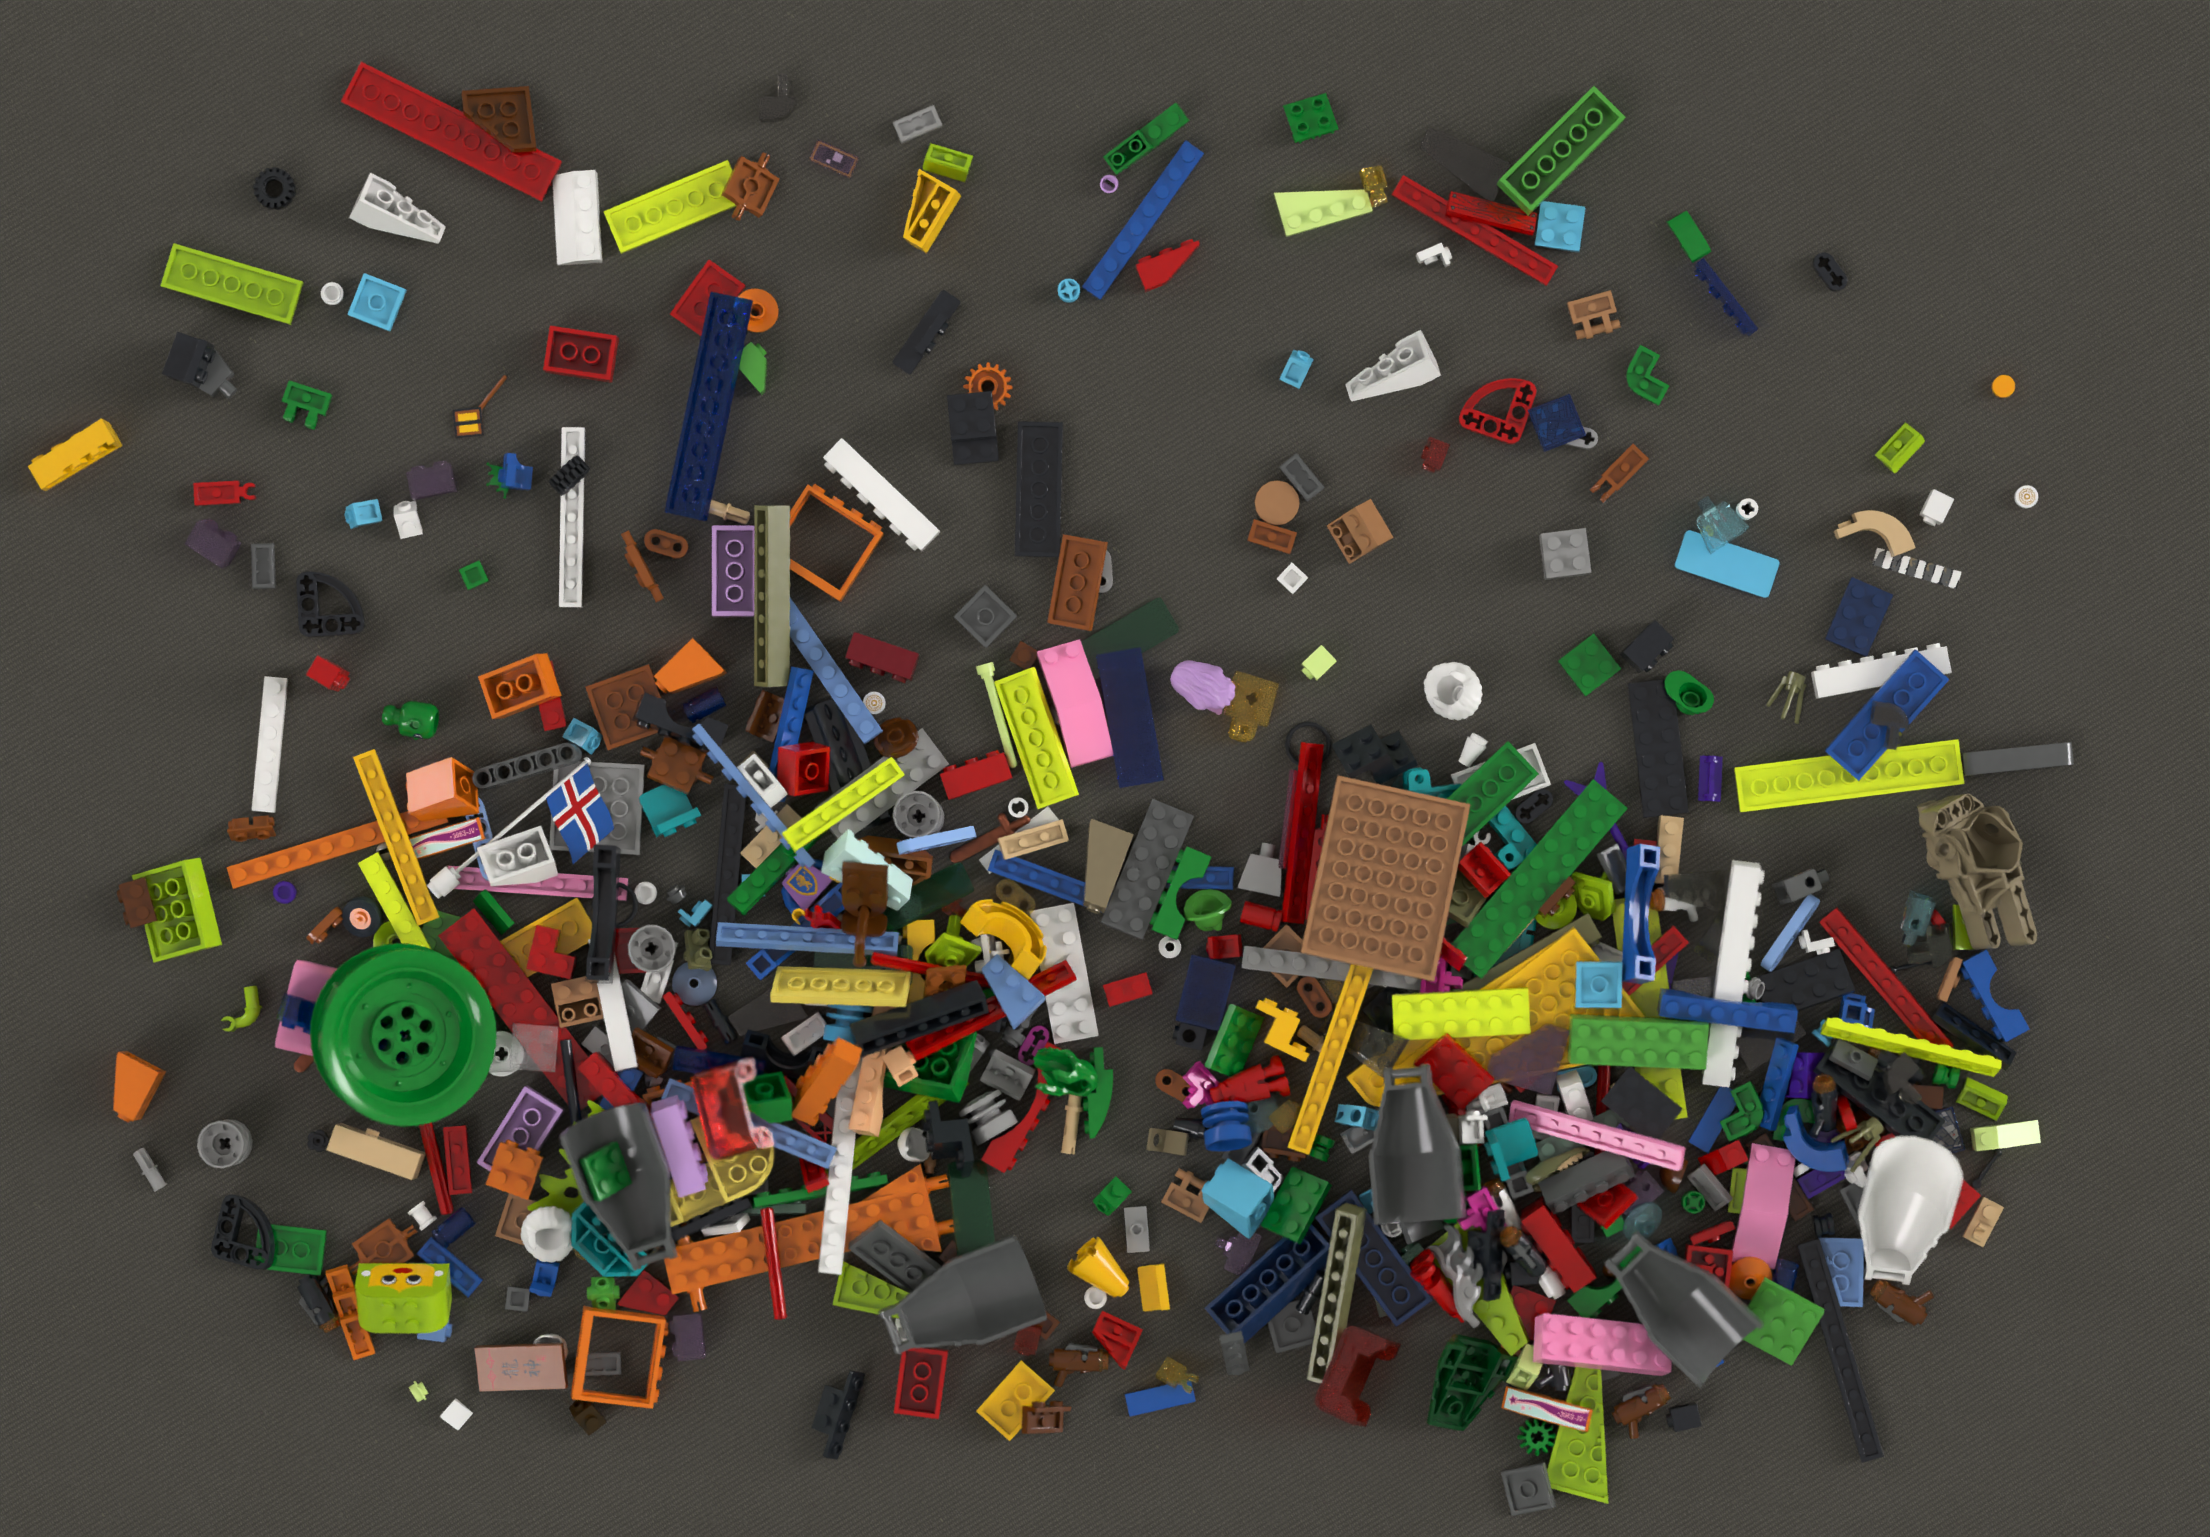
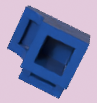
M504 454L503 469H499L498 482H501V488L530 490L533 467L521 465L516 458V454Z
M1851 993L1842 996L1838 1018L1842 1019L1843 1022L1851 1024L1860 1023L1872 1029L1875 1009L1867 1007L1865 1003L1866 996Z

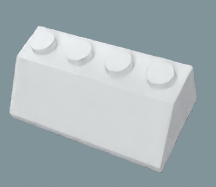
M585 170L555 175L553 179L557 265L602 263L597 172L595 170Z

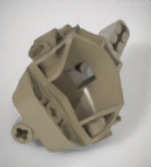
M1970 794L1947 796L1939 801L1933 800L1919 804L1917 806L1919 823L1921 828L1925 830L1922 836L1926 838L1928 865L1940 872L1936 874L1937 879L1948 880L1952 895L1959 904L1972 948L1974 950H1986L1999 947L2001 938L1992 910L1996 906L2008 943L2011 946L2034 944L2037 939V931L2022 883L2025 879L2019 862L2023 843L2007 811L2000 806L1984 807L1982 802Z

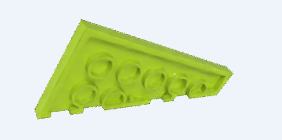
M1458 1223L1454 1225L1460 1233L1462 1248L1466 1252L1468 1230H1482L1480 1226L1477 1228L1471 1226L1464 1230ZM1448 1231L1432 1245L1439 1246L1443 1244L1448 1238ZM1435 1257L1434 1263L1438 1268L1441 1269L1439 1262ZM1501 1271L1502 1290L1500 1299L1492 1301L1483 1300L1484 1278H1481L1476 1283V1286L1481 1287L1480 1296L1472 1309L1510 1356H1512L1530 1340L1520 1315L1517 1314L1513 1304L1514 1300L1511 1293L1509 1294ZM1446 1277L1449 1280V1282L1453 1285L1452 1279Z
M1575 1367L1571 1379L1572 1385L1569 1386L1566 1401L1574 1405L1593 1409L1589 1430L1585 1432L1561 1425L1558 1426L1547 1466V1473L1552 1489L1608 1504L1601 1369Z

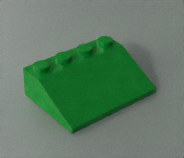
M976 1031L916 1061L913 1066L919 1076L900 1087L886 1066L883 1087L960 1103L968 1083L977 1036ZM906 1042L893 1046L891 1048L894 1049L901 1045L905 1053L910 1051L906 1045Z

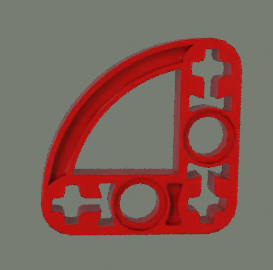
M1515 378L1501 379L1488 383L1478 389L1467 400L1460 412L1459 424L1466 430L1507 444H1515L1522 436L1536 396V387L1530 381ZM1525 386H1529V391L1532 392V395H1527L1525 402H1529V406L1522 402H1515L1516 398L1521 400L1523 392L1520 391V388H1525ZM1509 388L1516 389L1505 420L1473 409L1483 397L1494 391ZM1517 406L1522 407L1525 410V416L1521 419H1516L1512 414L1513 408ZM1471 413L1473 414L1472 418L1475 420H1479V416L1484 417L1480 423V430L1475 428L1477 423L1471 422L1469 425H1466L1463 415L1467 416ZM1488 420L1494 421L1497 426L1496 430L1492 433H1488L1484 429V423ZM1501 424L1505 425L1503 429L1507 431L1514 428L1515 433L1518 434L1517 437L1509 440L1508 435L1503 432L1501 437L1497 436Z

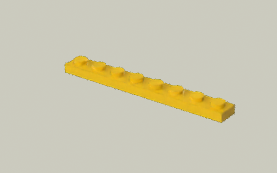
M373 749L353 757L417 925L419 926L440 918L376 750Z

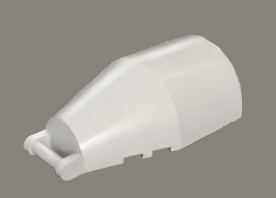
M1895 1137L1884 1141L1874 1150L1858 1210L1866 1258L1864 1280H1872L1874 1278L1902 1282L1903 1285H1909L1913 1273L1927 1257V1252L1931 1247L1936 1246L1937 1240L1942 1233L1945 1234L1948 1231L1962 1185L1963 1174L1958 1160L1947 1149L1937 1143L1919 1137Z

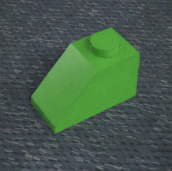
M750 342L731 360L762 395L765 393L767 359L764 355L767 352L759 343L754 345Z

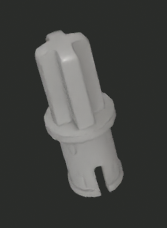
M140 1148L135 1151L133 1156L143 1171L141 1174L147 1177L154 1192L166 1186L167 1183L157 1169L158 1165L153 1163L146 1149Z

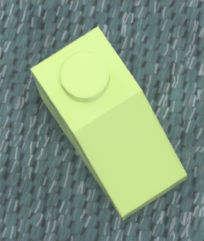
M1526 1343L1506 1383L1523 1390L1530 1388L1543 1364L1533 1362L1534 1345Z

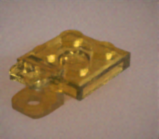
M1235 671L1232 683L1235 685V697L1230 701L1229 706H1225L1223 715L1233 717L1229 727V738L1245 743L1254 738L1258 725L1262 727L1268 726L1279 684ZM1253 693L1257 701L1249 705V700L1246 699V696Z

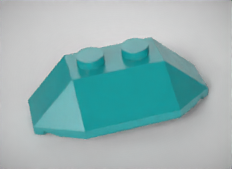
M583 1202L572 1213L571 1246L603 1277L638 1276L648 1264L642 1265L640 1269L633 1270L627 1254L612 1237L609 1229L603 1222H600L596 1217L597 1214L589 1204L587 1205ZM644 1251L638 1252L639 1257L647 1255Z

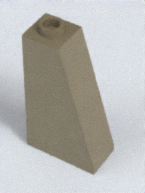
M1091 819L1088 827L1083 906H1086L1088 911L1099 914L1100 912L1105 913L1134 834Z

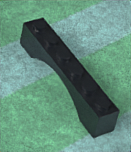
M594 845L593 920L586 968V980L590 983L613 984L621 849L613 845Z

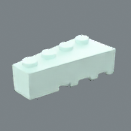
M848 829L825 851L822 873L842 883L843 862L888 865L887 906L898 911L909 901L913 879L894 864L885 862L884 856L879 852H872L865 841H858L851 830Z

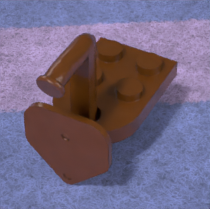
M843 862L842 904L847 912L842 916L841 929L848 935H855L853 964L856 967H863L866 964V958L864 957L866 936L879 937L886 932L887 917L883 912L887 907L888 865Z

